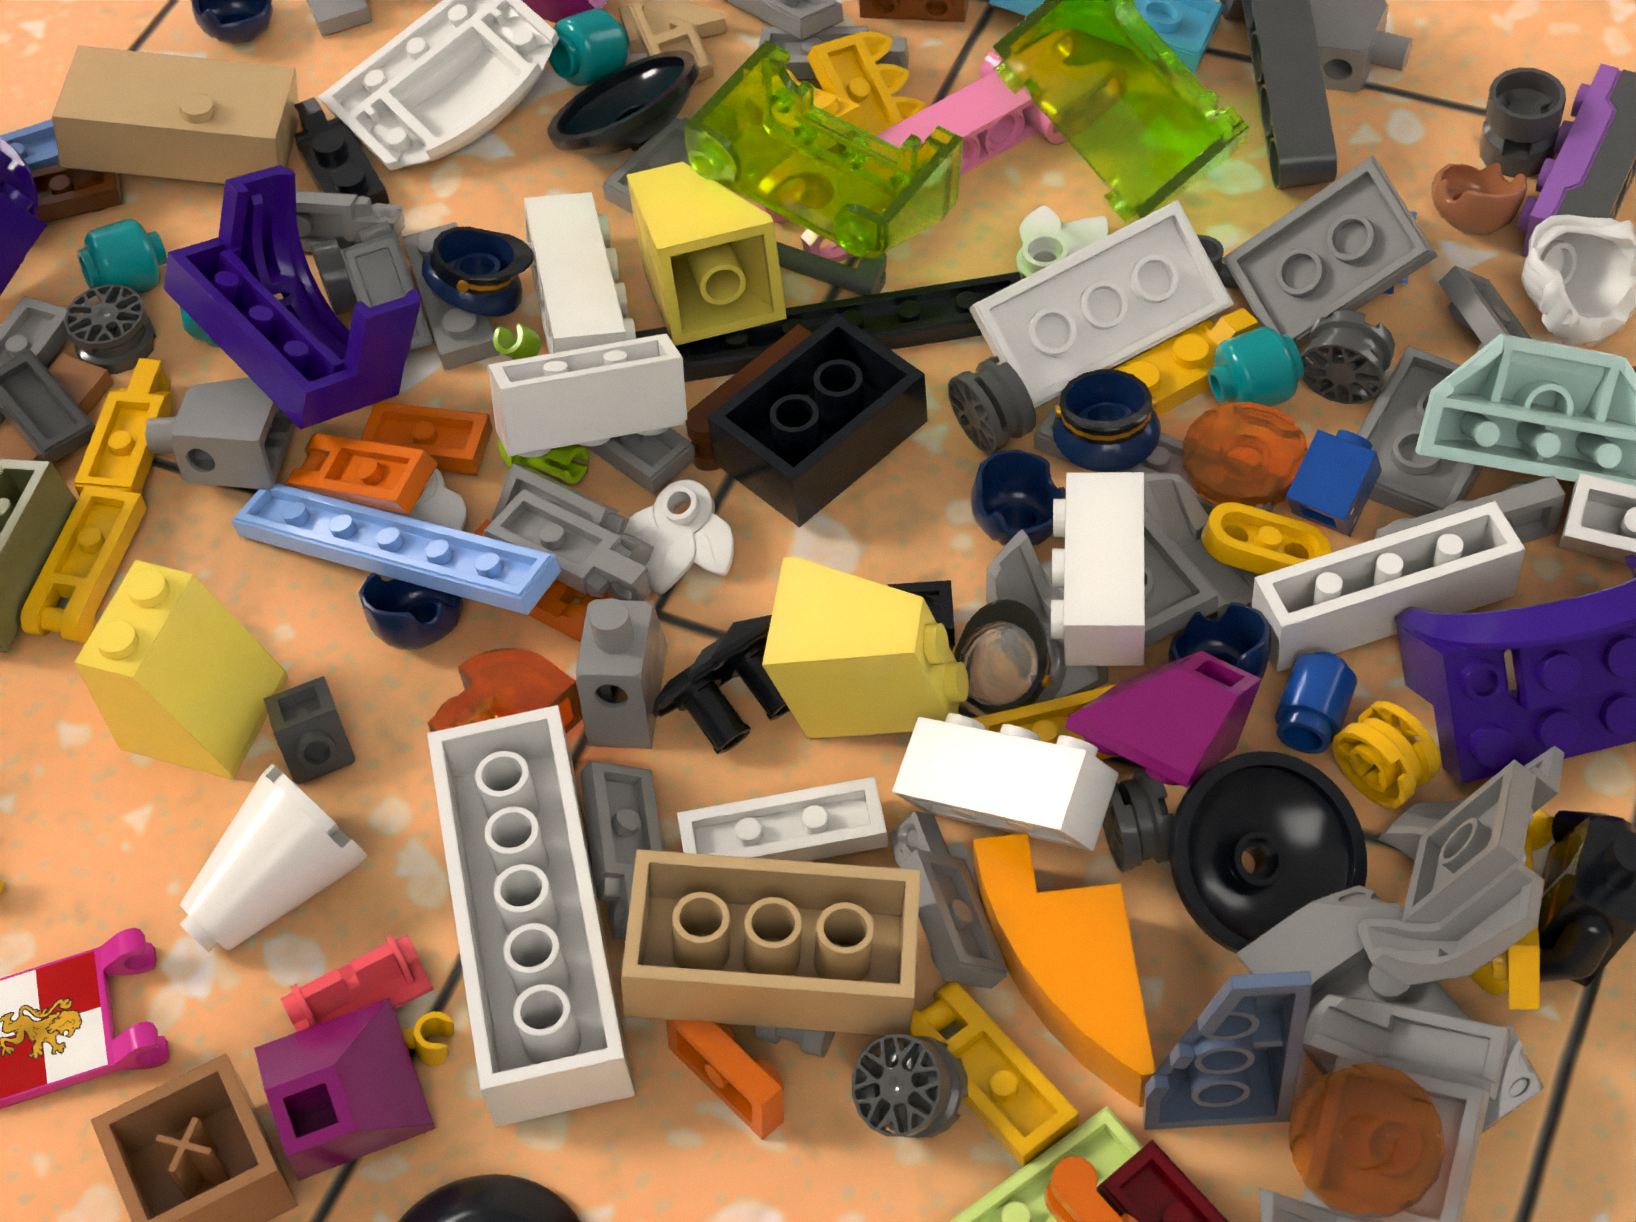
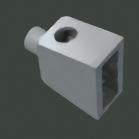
M1310 0L1325 89L1358 92L1363 89L1373 65L1404 71L1412 48V38L1385 32L1389 7L1385 0Z
M250 377L192 386L187 390L177 416L149 418L146 424L145 436L147 447L151 453H174L181 477L189 484L273 489L296 425Z
M607 598L603 600L595 599L587 605L576 667V682L588 746L652 749L657 718L653 715L652 711L655 699L661 692L667 644L655 606L650 602ZM611 685L623 689L627 694V699L614 703Z

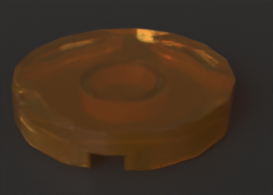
M1253 402L1225 403L1205 411L1189 426L1182 445L1183 469L1188 474V482L1194 491L1216 506L1222 503L1236 502L1256 507V504H1265L1271 501L1272 507L1287 500L1286 494L1308 449L1305 435L1295 421L1274 407Z
M1372 1062L1351 1064L1353 1068H1344L1335 1073L1330 1071L1315 1079L1296 1102L1288 1129L1293 1164L1308 1191L1332 1211L1358 1219L1392 1217L1419 1203L1437 1181L1446 1151L1442 1120L1425 1089L1402 1071Z

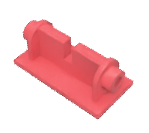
M390 935L385 938L387 943L350 961V963L300 988L297 984L291 986L292 993L280 998L296 1032L390 998L393 1010H396L434 990L419 962V956L408 935H403L397 939Z

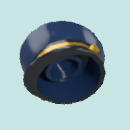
M453 227L442 231L435 238L432 249L423 258L421 274L428 287L449 305L477 315L499 317L514 312L520 305L523 289L518 274L530 267L534 256L531 248L515 236L474 227Z
M1099 369L1083 373L1068 382L1061 392L1059 405L1055 406L1054 441L1058 449L1068 460L1094 473L1130 470L1149 457L1158 444L1161 425L1153 409L1156 408V397L1151 395L1147 385L1135 375L1120 370Z

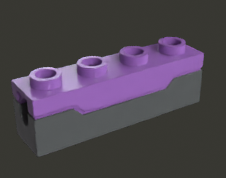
M1601 63L1591 85L1581 83L1571 111V116L1576 118L1574 122L1563 121L1553 151L1558 156L1556 160L1546 158L1541 168L1536 184V191L1540 192L1538 198L1528 196L1523 206L1517 230L1526 232L1522 257L1528 256L1529 239L1534 228L1550 216L1576 215L1616 219L1636 174V72L1624 69L1620 71L1617 67Z

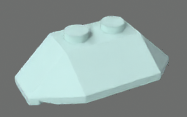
M1499 334L1431 389L1415 452L1424 456L1543 477L1555 476L1556 479L1576 482L1579 474L1582 473L1636 486V372L1628 360L1621 355Z

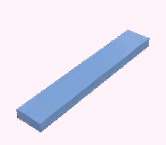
M275 483L273 489H259L231 521L238 535L244 538L525 615L530 613L562 571L556 555L279 483Z

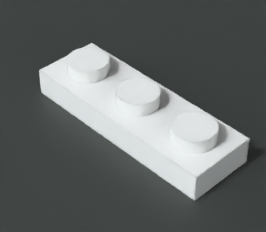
M875 776L677 813L683 853L807 862L888 847L887 830Z

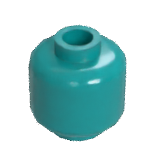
M600 8L586 10L561 19L553 27L559 36V40L555 48H552L549 62L553 70L568 82L576 86L590 85L625 66L629 46L628 34L624 26L609 12Z
M125 219L91 230L84 239V248L77 250L79 264L90 289L101 285L119 284L132 288L138 294L151 290L160 281L159 266L167 263L166 251L158 233L154 231L147 234L143 226L133 219ZM119 292L115 293L112 300L117 299Z
M1264 326L1220 343L1215 350L1214 367L1208 370L1207 375L1211 391L1218 402H1228L1236 412L1252 415L1286 402L1293 397L1297 390L1298 380L1303 378L1304 367L1300 352L1293 339L1286 334L1280 335L1274 329Z

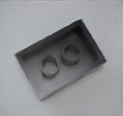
M837 313L707 417L715 464L800 528L928 421L925 374Z

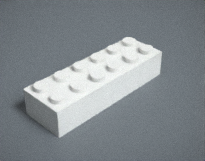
M555 705L427 733L480 1090L495 1127L635 1096L601 910L596 892L597 889L594 885L591 857L573 761L559 706Z

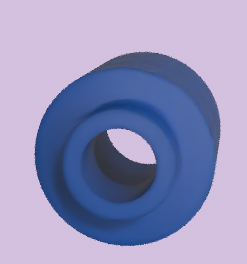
M1315 652L1300 656L1294 661L1275 713V721L1278 724L1277 736L1288 747L1308 754L1322 753L1328 749L1334 737L1341 732L1357 686L1356 675L1342 658L1328 652Z

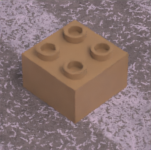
M226 1053L91 1119L131 1222H268L298 1206L248 1091Z

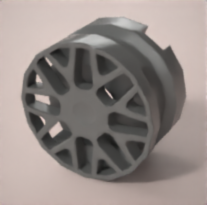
M119 284L101 285L89 289L76 297L66 310L64 318L65 327L71 341L74 343L79 359L107 369L109 374H119L135 368L139 358L147 359L154 350L152 339L156 338L153 325L147 315L141 296L132 288ZM119 292L117 299L112 300L115 293ZM96 296L101 303L92 306L89 299Z
M1335 310L1332 317L1328 319L1321 316L1313 325L1308 347L1301 356L1304 367L1303 381L1315 393L1331 401L1342 404H1361L1372 400L1381 391L1385 371L1390 367L1394 356L1395 342L1391 332L1381 322L1376 327L1365 322L1366 314L1352 310Z
M993 356L980 362L975 373L964 371L951 378L948 383L949 399L960 426L976 447L985 453H994L1005 447L1008 437L1021 438L1032 432L1036 426L1034 405L1025 384L1007 361L1000 365L996 364L1000 362L998 356Z
M1144 769L1136 770L1131 779L1123 780L1119 784L1116 782L1102 823L1112 857L1122 873L1132 871L1134 867L1141 866L1143 860L1153 858L1158 864L1170 861L1169 843L1174 816L1173 813L1168 814L1167 805L1164 800L1168 794L1164 784L1152 779L1146 774Z
M887 1034L871 1042L859 1056L852 1074V1097L859 1116L870 1129L888 1137L932 1138L949 1130L960 1117L957 1111L962 1097H968V1077L961 1058H955L947 1049L948 1044L933 1037ZM893 1039L894 1043L889 1045V1040ZM879 1045L881 1047L880 1056L873 1053ZM888 1127L890 1130L894 1131L895 1133H892V1132H890V1131H887L886 1128Z

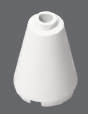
M271 764L261 774L179 904L188 914L180 925L208 952L217 943L227 951H230L358 868L369 856L352 838L349 839L337 824L274 764Z

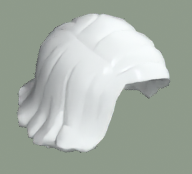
M1553 215L1534 228L1529 239L1528 256L1524 263L1521 282L1529 299L1542 312L1541 321L1547 330L1555 336L1564 338L1565 344L1570 346H1597L1613 333L1618 334L1623 329L1627 319L1631 318L1636 312V232L1634 223L1631 221L1618 222L1612 218Z

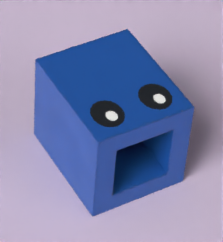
M1318 429L1286 494V499L1292 513L1350 537L1382 471L1377 452L1371 450L1373 447L1372 443L1350 431L1338 430L1336 436Z

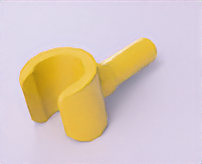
M429 1012L417 1020L414 1028L405 1027L401 1029L407 1049H415L418 1059L424 1064L438 1066L449 1057V1050L446 1044L430 1043L425 1040L432 1035L451 1037L455 1034L454 1022L447 1014Z

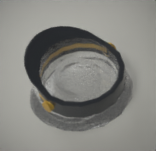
M996 600L980 608L965 625L958 644L952 650L956 661L963 662L968 673L969 692L967 700L963 703L968 711L976 717L1054 699L1061 689L1067 670L1062 640L1051 639V626L1041 622L1033 610L1015 600Z

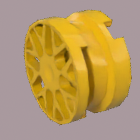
M1376 701L1359 715L1358 723H1350L1333 739L1332 749L1334 756L1345 777L1370 801L1384 808L1396 809L1399 805L1404 804L1415 794L1416 784L1421 787L1440 772L1442 761L1439 749L1430 733L1416 717L1403 707L1389 701ZM1413 736H1418L1420 740L1417 741Z

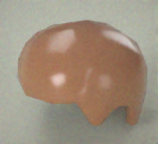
M1493 163L1481 170L1467 164H1448L1436 173L1432 182L1431 196L1440 216L1461 232L1490 234L1511 223L1517 215L1527 192V177L1524 174H1518L1514 180L1509 182L1504 178L1499 163Z

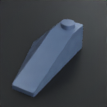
M1311 971L1231 975L1145 1084L1144 1130L1290 1122L1313 986Z

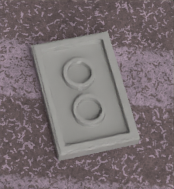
M1372 155L1224 256L1222 260L1261 326L1272 328L1280 335L1286 334L1290 336L1299 349L1309 342L1313 325L1321 316L1328 319L1332 317L1335 310H1358L1438 257L1379 161Z
M1407 347L1357 432V435L1372 443L1373 447L1371 450L1377 452L1382 469L1368 499L1414 517L1445 509L1454 502L1466 500L1484 466L1419 455L1415 452L1431 389L1461 365L1415 348Z

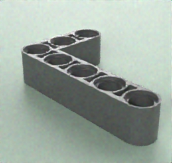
M1220 0V3L1225 5L1223 10V17L1225 19L1245 17L1270 171L1275 188L1283 189L1334 182L1337 176L1336 148L1310 0Z

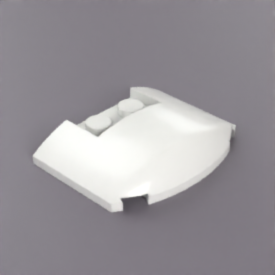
M442 0L318 96V98L335 117L343 121V124L351 130L352 134L390 171L424 164L443 158L466 147L506 118L535 85L545 69L552 48H555L559 36L556 30L522 0Z

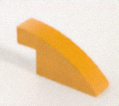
M1028 833L973 839L974 874L980 900L1009 970L1008 972L1019 992L1048 1031L1084 1067L1120 1095L1137 1106L1144 1107L1145 1084L1156 1070L1121 883L1037 893Z

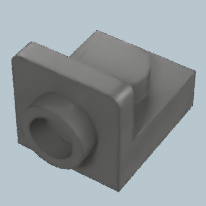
M324 676L264 698L274 736L292 779L296 784H302L354 763L355 756Z

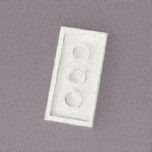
M1176 200L973 304L969 310L994 356H998L1000 361L998 365L1006 361L1011 365L1025 384L1032 399L1034 409L1060 397L1062 390L1068 382L1079 375L1099 369L1111 370L1196 324L1198 325L1225 311L1234 303L1179 201Z

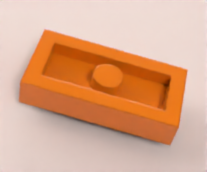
M377 402L373 405L360 440L422 449L438 463L436 468L439 471L477 475L493 428L487 413Z
M666 1019L669 1049L755 1134L764 1140L784 1122V1084L782 1079L768 1061L759 1056L752 1059L736 1044L735 1035L728 1024L711 1021Z

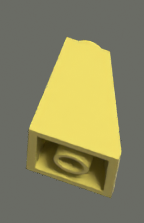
M683 161L627 174L643 271L670 339L675 346L787 319L775 227L770 214Z
M799 557L783 558L762 666L808 739L913 732L918 716L945 722L948 713L958 714L959 703L965 702L968 697V673L964 663L956 661L949 647L948 635L944 625L935 621L923 597Z
M139 560L134 561L74 662L120 750L232 780L268 716L264 698L280 693L288 679L286 670L194 574Z

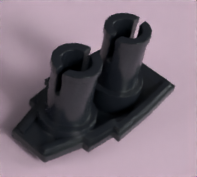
M772 615L733 622L725 636L704 648L694 664L667 682L655 699L653 715L655 717H663L677 708L679 711L687 710L711 742L714 751L718 755L738 745L749 735L751 730L719 689V687L731 679L740 676L765 710L766 716L770 721L778 719L789 712L790 709L762 666Z

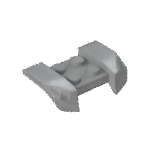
M1174 473L1144 474L1145 647L1185 628L1196 612H1200L1204 617L1209 616L1210 619H1215L1224 614L1228 604L1231 602H1240L1252 607L1254 578L1257 576L1253 572L1223 564L1206 551L1202 543L1201 534L1209 516L1188 484L1179 474ZM1021 529L987 567V604L996 600H1015L1025 604L1039 618L1045 631L1051 661L1050 675L1052 676L1050 686L1048 688L1045 687L1041 694L1046 701L1090 691L1107 683L1108 666H1065L1064 639H1051V600H1064V587H1052V559L1040 564L1028 535ZM1008 622L998 623V629L1009 652L1033 683L1038 670V655L1034 642L1026 631L1017 625Z
M1553 746L1525 766H1522L1514 759L1468 798L1448 802H1417L1381 834L1377 840L1395 847L1415 862L1402 921L1396 919L1365 918L1357 924L1362 945L1373 965L1407 985L1469 976L1538 927L1545 880L1525 865L1527 853L1524 851L1527 829L1533 819L1534 812L1559 792L1565 754L1563 751Z
M1361 885L1308 903L1236 953L1238 960L1250 974L1311 971L1313 986L1307 1021L1327 994L1353 996L1470 1020L1437 981L1407 985L1371 963L1362 945L1357 924L1365 918L1396 919L1402 921L1404 908L1397 903L1382 901L1374 891ZM1511 1024L1505 1027L1511 1031L1495 1102H1488L1482 1133L1544 1088L1532 1064L1525 1055L1523 1045ZM1302 1046V1050L1330 1082L1334 1064L1320 1061Z
M1327 994L1306 1022L1303 1047L1320 1061L1334 1064L1303 1199L1301 1202L1277 1192L1259 1188L1261 1222H1462L1488 1102H1495L1511 1030L1496 1025L1374 1000Z

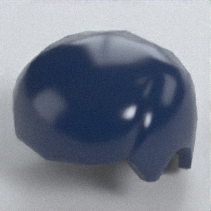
M191 0L192 12L200 28L211 38H216L218 41L226 43L247 42L254 39L268 29L273 13L272 0Z
M1021 450L995 452L979 465L971 492L972 513L980 528L993 541H998L1003 546L1021 529L1028 535L1032 546L1039 545L1053 534V500L1065 499L1066 490L1064 487H1056L1051 479L1050 464L1043 457Z
M371 573L358 592L367 622L373 633L389 646L400 650L423 648L442 639L457 625L463 609V602L460 596L397 579L384 581L377 573Z
M1240 602L1228 604L1224 614L1215 619H1208L1200 612H1196L1184 631L1179 632L1172 638L1168 652L1169 663L1203 651L1262 679L1270 655L1271 625L1261 611Z

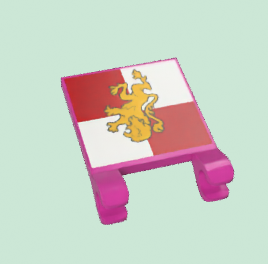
M129 928L120 931L100 947L0 979V1109L120 1070L151 1069L159 1067L168 1061V1041L164 1036H158V1030L151 1022L146 1021L132 1025L117 1037L115 1035L108 976L142 974L152 970L157 961L155 947L152 943H146L145 935L140 929Z

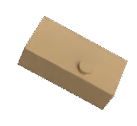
M78 45L52 114L60 166L62 168L225 184V180L281 165L287 167L295 138L294 134H296L300 120L295 109V104L299 103L296 68Z
M636 849L621 974L623 1016L711 1021L721 1024L884 1036L887 1034H910L915 999L921 870Z

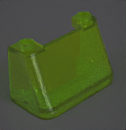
M1045 0L993 46L994 53L1000 61L993 68L995 73L1013 94L1018 93L1021 89L1027 93L1110 189L1104 198L1125 223L1132 217L1139 220L1165 207L1247 143L1249 126L1231 106L1226 109L1222 107L1216 111L1218 109V97L1212 90L1207 91L1141 16L1133 0Z
M767 40L685 124V145L691 167L697 174L705 179H713L842 246L848 253L857 257L877 258L942 221L955 207L958 200L963 147L962 137L937 126L923 144H921V138L911 134L897 148L814 106V85L804 80L798 86L785 68V65L790 61V52Z

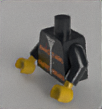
M1540 808L1534 812L1533 819L1527 829V835H1531L1532 850L1542 849L1552 839L1555 841L1549 848L1542 874L1545 882L1538 921L1540 982L1571 980L1587 987L1636 931V829L1625 819L1605 813L1560 810L1556 813L1555 817H1552ZM1492 961L1469 975L1481 989L1491 995H1499L1508 990L1507 980H1493Z

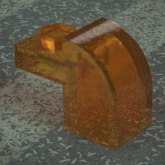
M501 648L480 653L458 666L465 690L458 696L446 700L427 724L430 732L558 705L567 734L583 717L578 688L574 679L535 652L518 648Z

